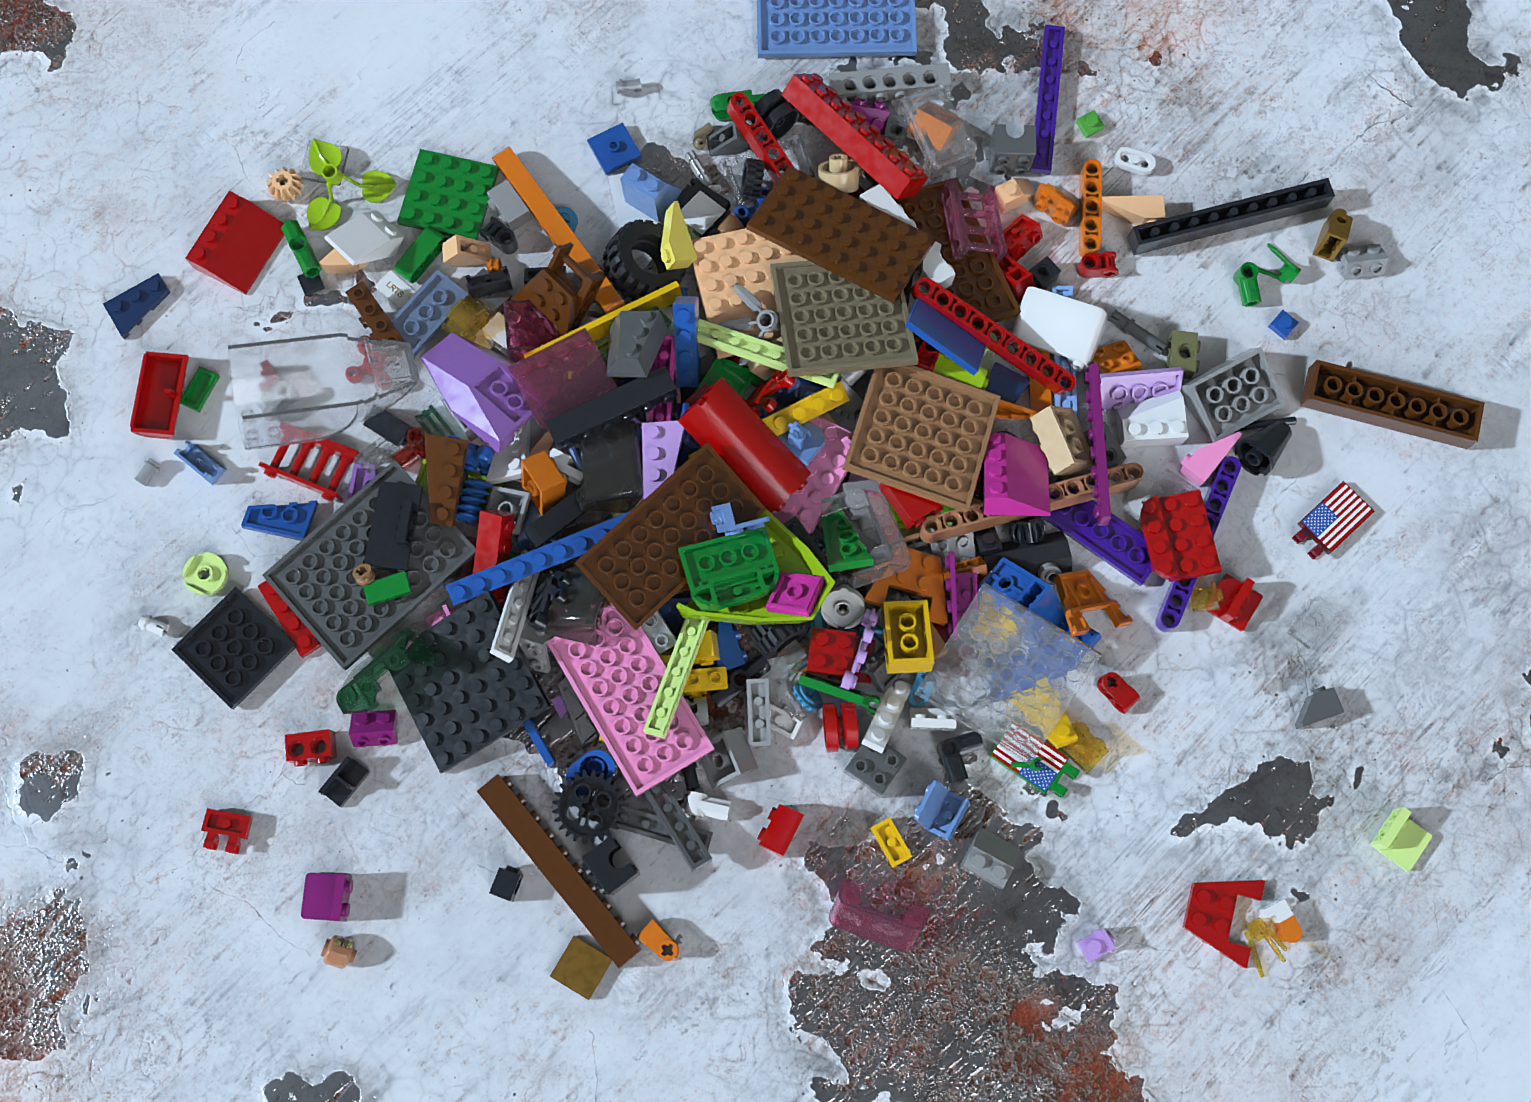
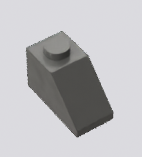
M733 121L707 137L710 156L737 154L750 148Z
M1325 686L1312 690L1313 695L1306 697L1295 723L1296 729L1344 713L1334 687L1326 690Z

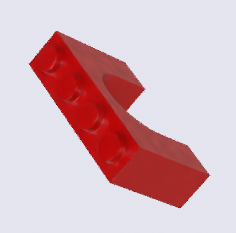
M979 476L976 483L975 491L978 490L977 485L982 480ZM880 483L878 486L907 529L914 525L916 528L921 526L923 522L927 521V517L940 514L944 511L943 507L946 506Z

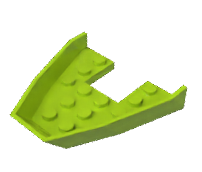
M766 509L758 518L766 516L770 518V521L764 523L778 563L779 576L781 572L822 576L824 579L823 587L810 616L768 612L766 604L771 594L762 599L716 611H703L699 609L692 598L686 606L678 603L676 607L682 617L688 619L746 625L803 623L814 619L834 586L835 581L811 550Z

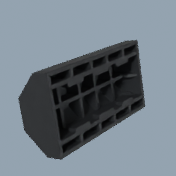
M1062 531L1048 533L1044 536L1043 540L1037 543L1003 542L1001 543L1003 547L1002 552L982 556L987 565L988 574L1003 557L1038 577L1039 568L1048 562L1056 564L1061 570V574L1072 572V555L1068 540ZM1011 582L1003 583L1001 588L1010 586Z

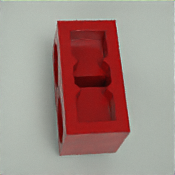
M326 729L286 734V762L294 764V767L307 766L310 761H316V764L329 763L330 759L337 758L335 731ZM322 742H325V743H326V749H325V751H323L322 753H319V751H318V746H319V744L322 743ZM303 744L304 751L301 755L297 756L296 748Z

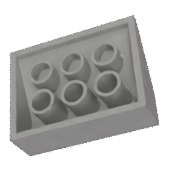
M1261 347L1248 349L1183 383L1180 390L1187 406L1213 442L1286 405V401Z

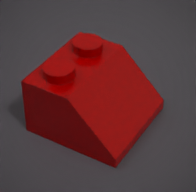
M779 804L778 808L773 807L767 818L771 820L767 829L762 827L757 837L760 840L759 846L783 858L804 814Z

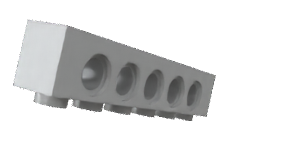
M949 63L829 73L828 86L833 87L837 91V95L847 101L861 98L865 99L866 102H885L886 100L902 101L908 98L923 99L931 96L944 97L950 95L952 82Z

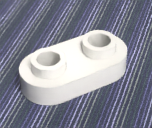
M1128 147L1120 148L1114 157V162L1118 168L1140 175L1150 174L1156 165L1155 158L1151 154Z

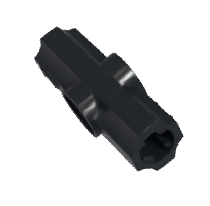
M760 653L741 669L732 673L727 679V689L712 690L708 694L721 709L741 692L747 690V683L743 686H737L734 683L736 677L743 676L746 679H760L772 670V667Z

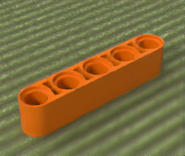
M1096 159L1087 160L1080 173L1079 255L1081 257L1086 253H1097L1101 246L1102 165ZM1087 207L1092 208L1094 211H1089ZM1086 226H1091L1094 230H1089ZM1086 245H1091L1094 249H1089Z

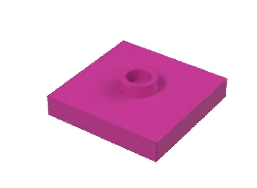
M781 572L778 582L766 604L767 611L809 617L823 587V577Z

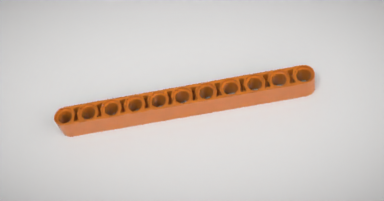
M508 146L494 155L492 159L496 166H498L501 173L512 185L553 244L557 247L571 242L574 246L569 256L587 273L592 274L601 271L513 150ZM605 277L594 299L603 312L608 314L626 304L607 277Z

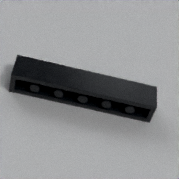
M666 366L650 372L647 378L639 377L548 419L545 423L558 450H567L580 440L586 441L602 430H611L615 427V424L621 421L628 422L641 412L647 413L652 411L656 405L662 402L666 404L673 401L675 396H678V393Z

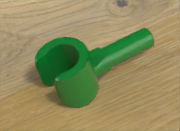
M1036 757L1026 762H1011V767H1026L1036 772L1044 768H1037L1035 761H1042L1044 759Z

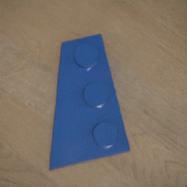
M317 500L309 501V503L300 504L298 502H290L289 505L276 506L275 504L248 506L241 526L247 530L302 541L309 533L319 503Z

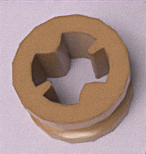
M361 564L352 572L359 585H367L375 579V573L369 564Z

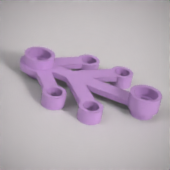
M866 608L861 625L865 626V630L852 664V671H845L841 688L847 690L855 688L858 676H855L854 673L859 672L861 664H864L868 652L866 648L868 643H871L874 630L870 628L871 626L875 627L878 619V614H875L876 609L874 608L872 610Z

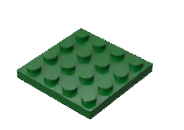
M420 149L397 223L420 230L432 226L446 236L460 235L478 240V231L482 228L488 208L487 201L489 198L486 192L495 186L499 173L498 166Z

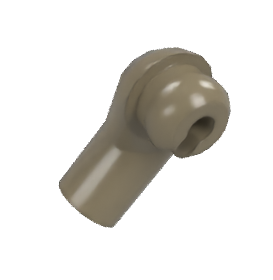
M711 123L705 124L694 132L693 146L697 150L705 147L706 136L714 132Z

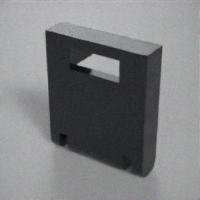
M692 178L690 180L691 185L687 184L675 200L678 201L680 209L699 191H702L726 210L703 234L707 236L728 211L731 204L729 200Z

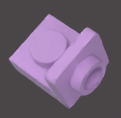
M1099 928L1076 942L1088 963L1116 949L1113 944L1115 943L1113 935L1109 930L1105 931L1104 928Z

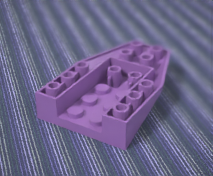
M453 332L421 357L451 412L498 454L514 441L515 432L539 411L545 415L559 403L560 388L531 372L516 361Z

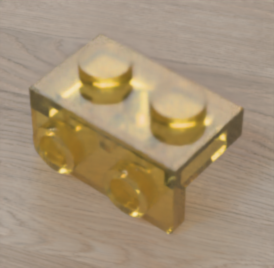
M1075 720L1071 725L1078 736V740L1059 749L1087 774L1109 750L1106 748L1104 741L1098 737L1095 738L1084 723Z

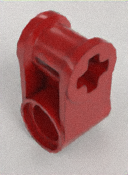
M1116 252L1086 253L1077 265V274L1082 278H1110L1118 275L1119 270L1116 268L1115 263ZM1084 263L1089 264L1092 268L1086 267Z
M923 340L917 353L918 364L913 366L933 372L940 351Z
M1109 672L1101 676L1097 681L1098 690L1123 714L1140 699L1137 691L1115 672ZM1109 679L1112 681L1111 687L1107 686Z

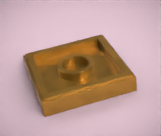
M573 936L550 977L585 999L590 1000L612 960L598 949Z

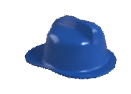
M589 751L567 769L565 780L567 777L575 780V772L580 777H583V770H587L588 776H591L592 771L596 770L597 777L604 772V780H607L614 775L615 762L612 756L605 751ZM582 785L578 788L577 793L578 795H589V789L587 786Z

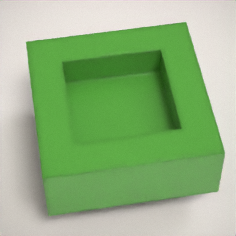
M1095 110L1077 118L1076 121L1085 138L1102 131L1105 127Z

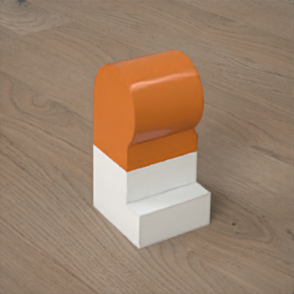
M1277 899L1259 909L1263 918H1271L1277 928V936L1281 941L1296 943L1301 939L1302 929L1285 899Z

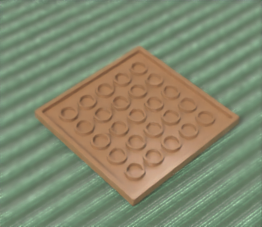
M913 365L874 369L842 470L967 513L971 505L1001 396Z

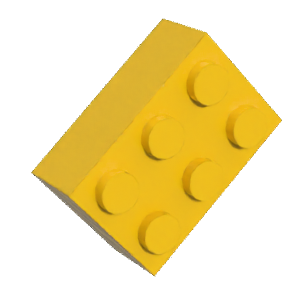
M928 601L883 602L881 620L887 674L931 672L934 664Z

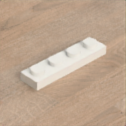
M897 679L886 690L861 744L880 753L883 752L912 688L911 684Z

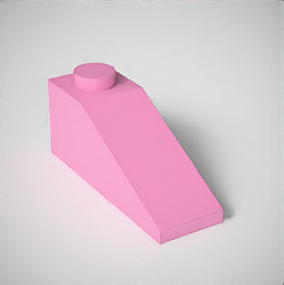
M1234 433L1196 450L1192 456L1188 453L1180 463L1183 467L1179 472L1200 487L1241 437L1242 433Z

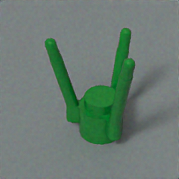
M1267 243V247L1284 264L1279 269L1281 275L1258 267L1259 273L1278 279L1282 283L1286 280L1291 283L1300 273L1301 269L1290 262L1278 249Z

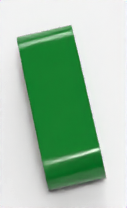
M432 226L426 227L397 261L394 272L411 284L415 283L441 253L442 243L447 241L448 238Z

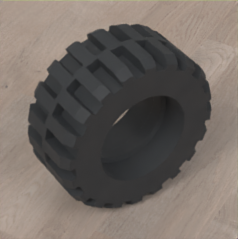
M642 219L635 220L634 222L630 221L621 227L607 243L606 250L603 253V260L605 261L603 263L604 271L608 272L606 274L608 280L612 281L613 287L616 291L619 290L623 297H630L631 301H635L675 281L680 284L685 276L686 268L667 270L665 263L661 259L660 250L664 225L660 223L654 224L651 220H645L644 222ZM632 250H640L649 255L656 264L658 274H651L641 269L632 256Z

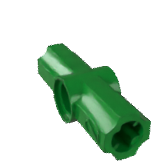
M291 219L284 222L281 229L306 278L318 276L322 268L299 222Z

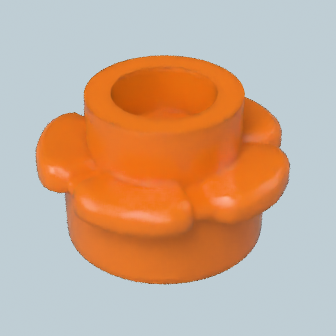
M491 257L490 261L486 263L487 271L489 273L501 271V259Z

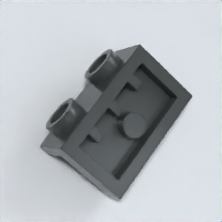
M884 644L859 669L862 674L870 676L877 692L885 693L903 674H887Z

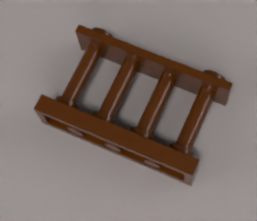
M570 242L565 245H559L554 249L553 257L548 267L578 295L574 320H571L570 327L573 331L580 327L606 275L601 271L592 274L587 273L569 256L574 246ZM564 264L582 279L583 284L580 289L561 271ZM530 302L527 310L530 312L538 309Z

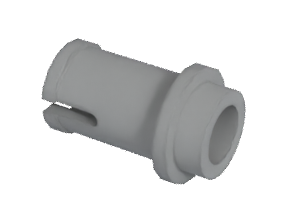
M640 78L625 81L619 79L620 81H616L617 94L623 96L624 93L641 92Z
M151 458L148 461H144L146 464L134 478L144 486H147L156 471H160L159 467L161 465Z

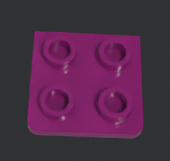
M308 873L305 877L301 917L303 919L347 922V917L350 914L349 898L353 890L352 875Z

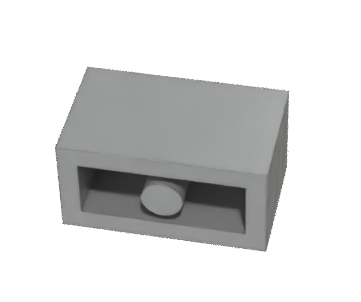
M508 180L503 181L486 192L489 198L487 201L489 207L493 212H498L500 215L498 219L505 226H508L510 230L514 231L532 220L529 209Z

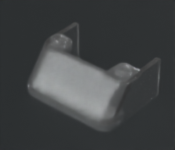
M853 488L821 500L822 517L848 507L852 510L865 508L881 544L872 549L870 553L874 565L852 574L851 586L853 589L909 568L911 554L886 497L881 492Z

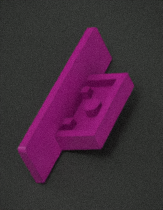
M948 551L949 556H945V569H949L950 578H946V591H950L951 600H947V613H951L952 622H948V635H952L953 640H958L957 617L978 616L977 572L955 573L954 551Z

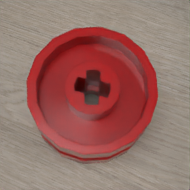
M850 701L842 702L840 716H838L837 707L834 703L822 704L826 752H838L840 749V738L843 740V746L846 751L858 750L859 724L855 704Z

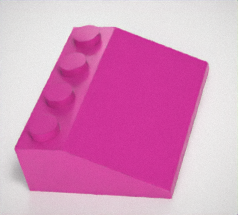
M990 433L982 462L984 515L1050 516L1047 457L1041 450V447L1007 433Z

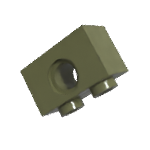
M1173 330L1168 337L1166 368L1181 367L1183 369V379H1191L1199 370L1200 362L1197 360V353L1200 351L1201 341L1198 340V333ZM1180 352H1184L1188 358L1182 357Z

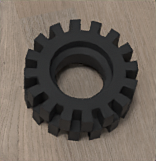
M752 158L745 160L741 177V195L759 197L765 170L764 160Z

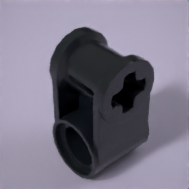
M494 216L490 218V222L484 229L478 231L487 242L493 244L505 254H513L518 249V242L514 232Z

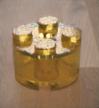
M465 296V301L461 298L447 313L446 317L449 320L447 324L443 321L442 329L448 334L453 332L474 342L477 338L475 335L479 330L482 331V328L489 322L487 319L489 312L469 296Z

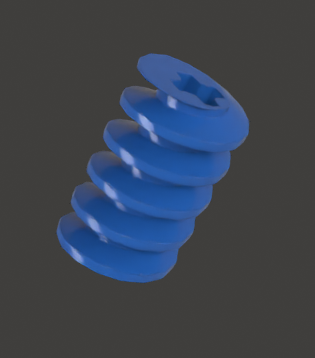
M470 478L471 480L465 481V485L468 488L462 490L465 496L459 499L462 505H458L457 510L461 513L456 514V519L469 525L478 526L474 523L475 520H479L477 513L484 510L480 507V504L488 503L483 499V496H490V493L485 489L492 488L493 485L480 479Z

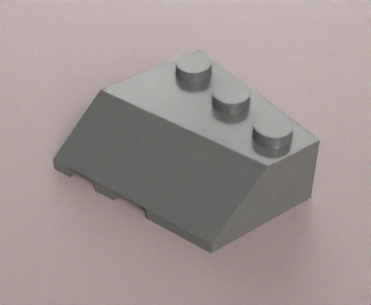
M620 311L610 325L607 362L608 377L647 378L668 331L660 311Z

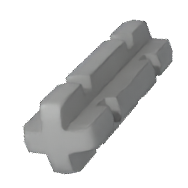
M695 151L687 152L685 159L691 165L690 167L697 179L700 180L699 182L707 187L710 186L712 179L706 173L707 171L700 159L697 158L698 156Z

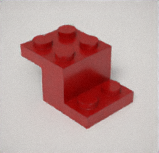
M812 627L806 672L828 675L827 679L842 681L845 671H852V664L861 638H856L855 632ZM871 640V643H868L865 661L875 653L876 640ZM860 670L854 673L855 676H858L856 683L871 684L872 680L869 675L862 674Z

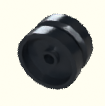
M779 89L768 92L754 105V108L776 140H779L791 130L800 115V111L781 95L782 91Z

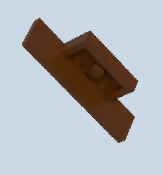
M364 282L358 283L345 292L361 315L358 319L365 329L370 328L372 331L369 334L376 345L379 343L382 345L390 358L407 347L406 342Z

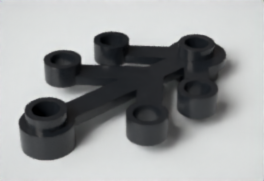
M561 563L543 570L545 579L533 593L531 599L533 606L528 610L526 619L529 620L528 624L536 630L545 629L549 623L546 611L551 595L553 600L559 604H562L568 596L567 592L554 586L557 579L558 584L564 588L572 581L571 575L566 572L562 573Z

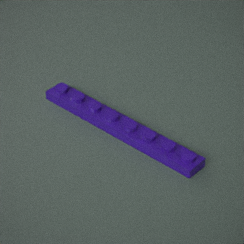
M1045 24L1035 115L1036 155L1030 169L1032 173L1050 175L1052 170L1065 27Z

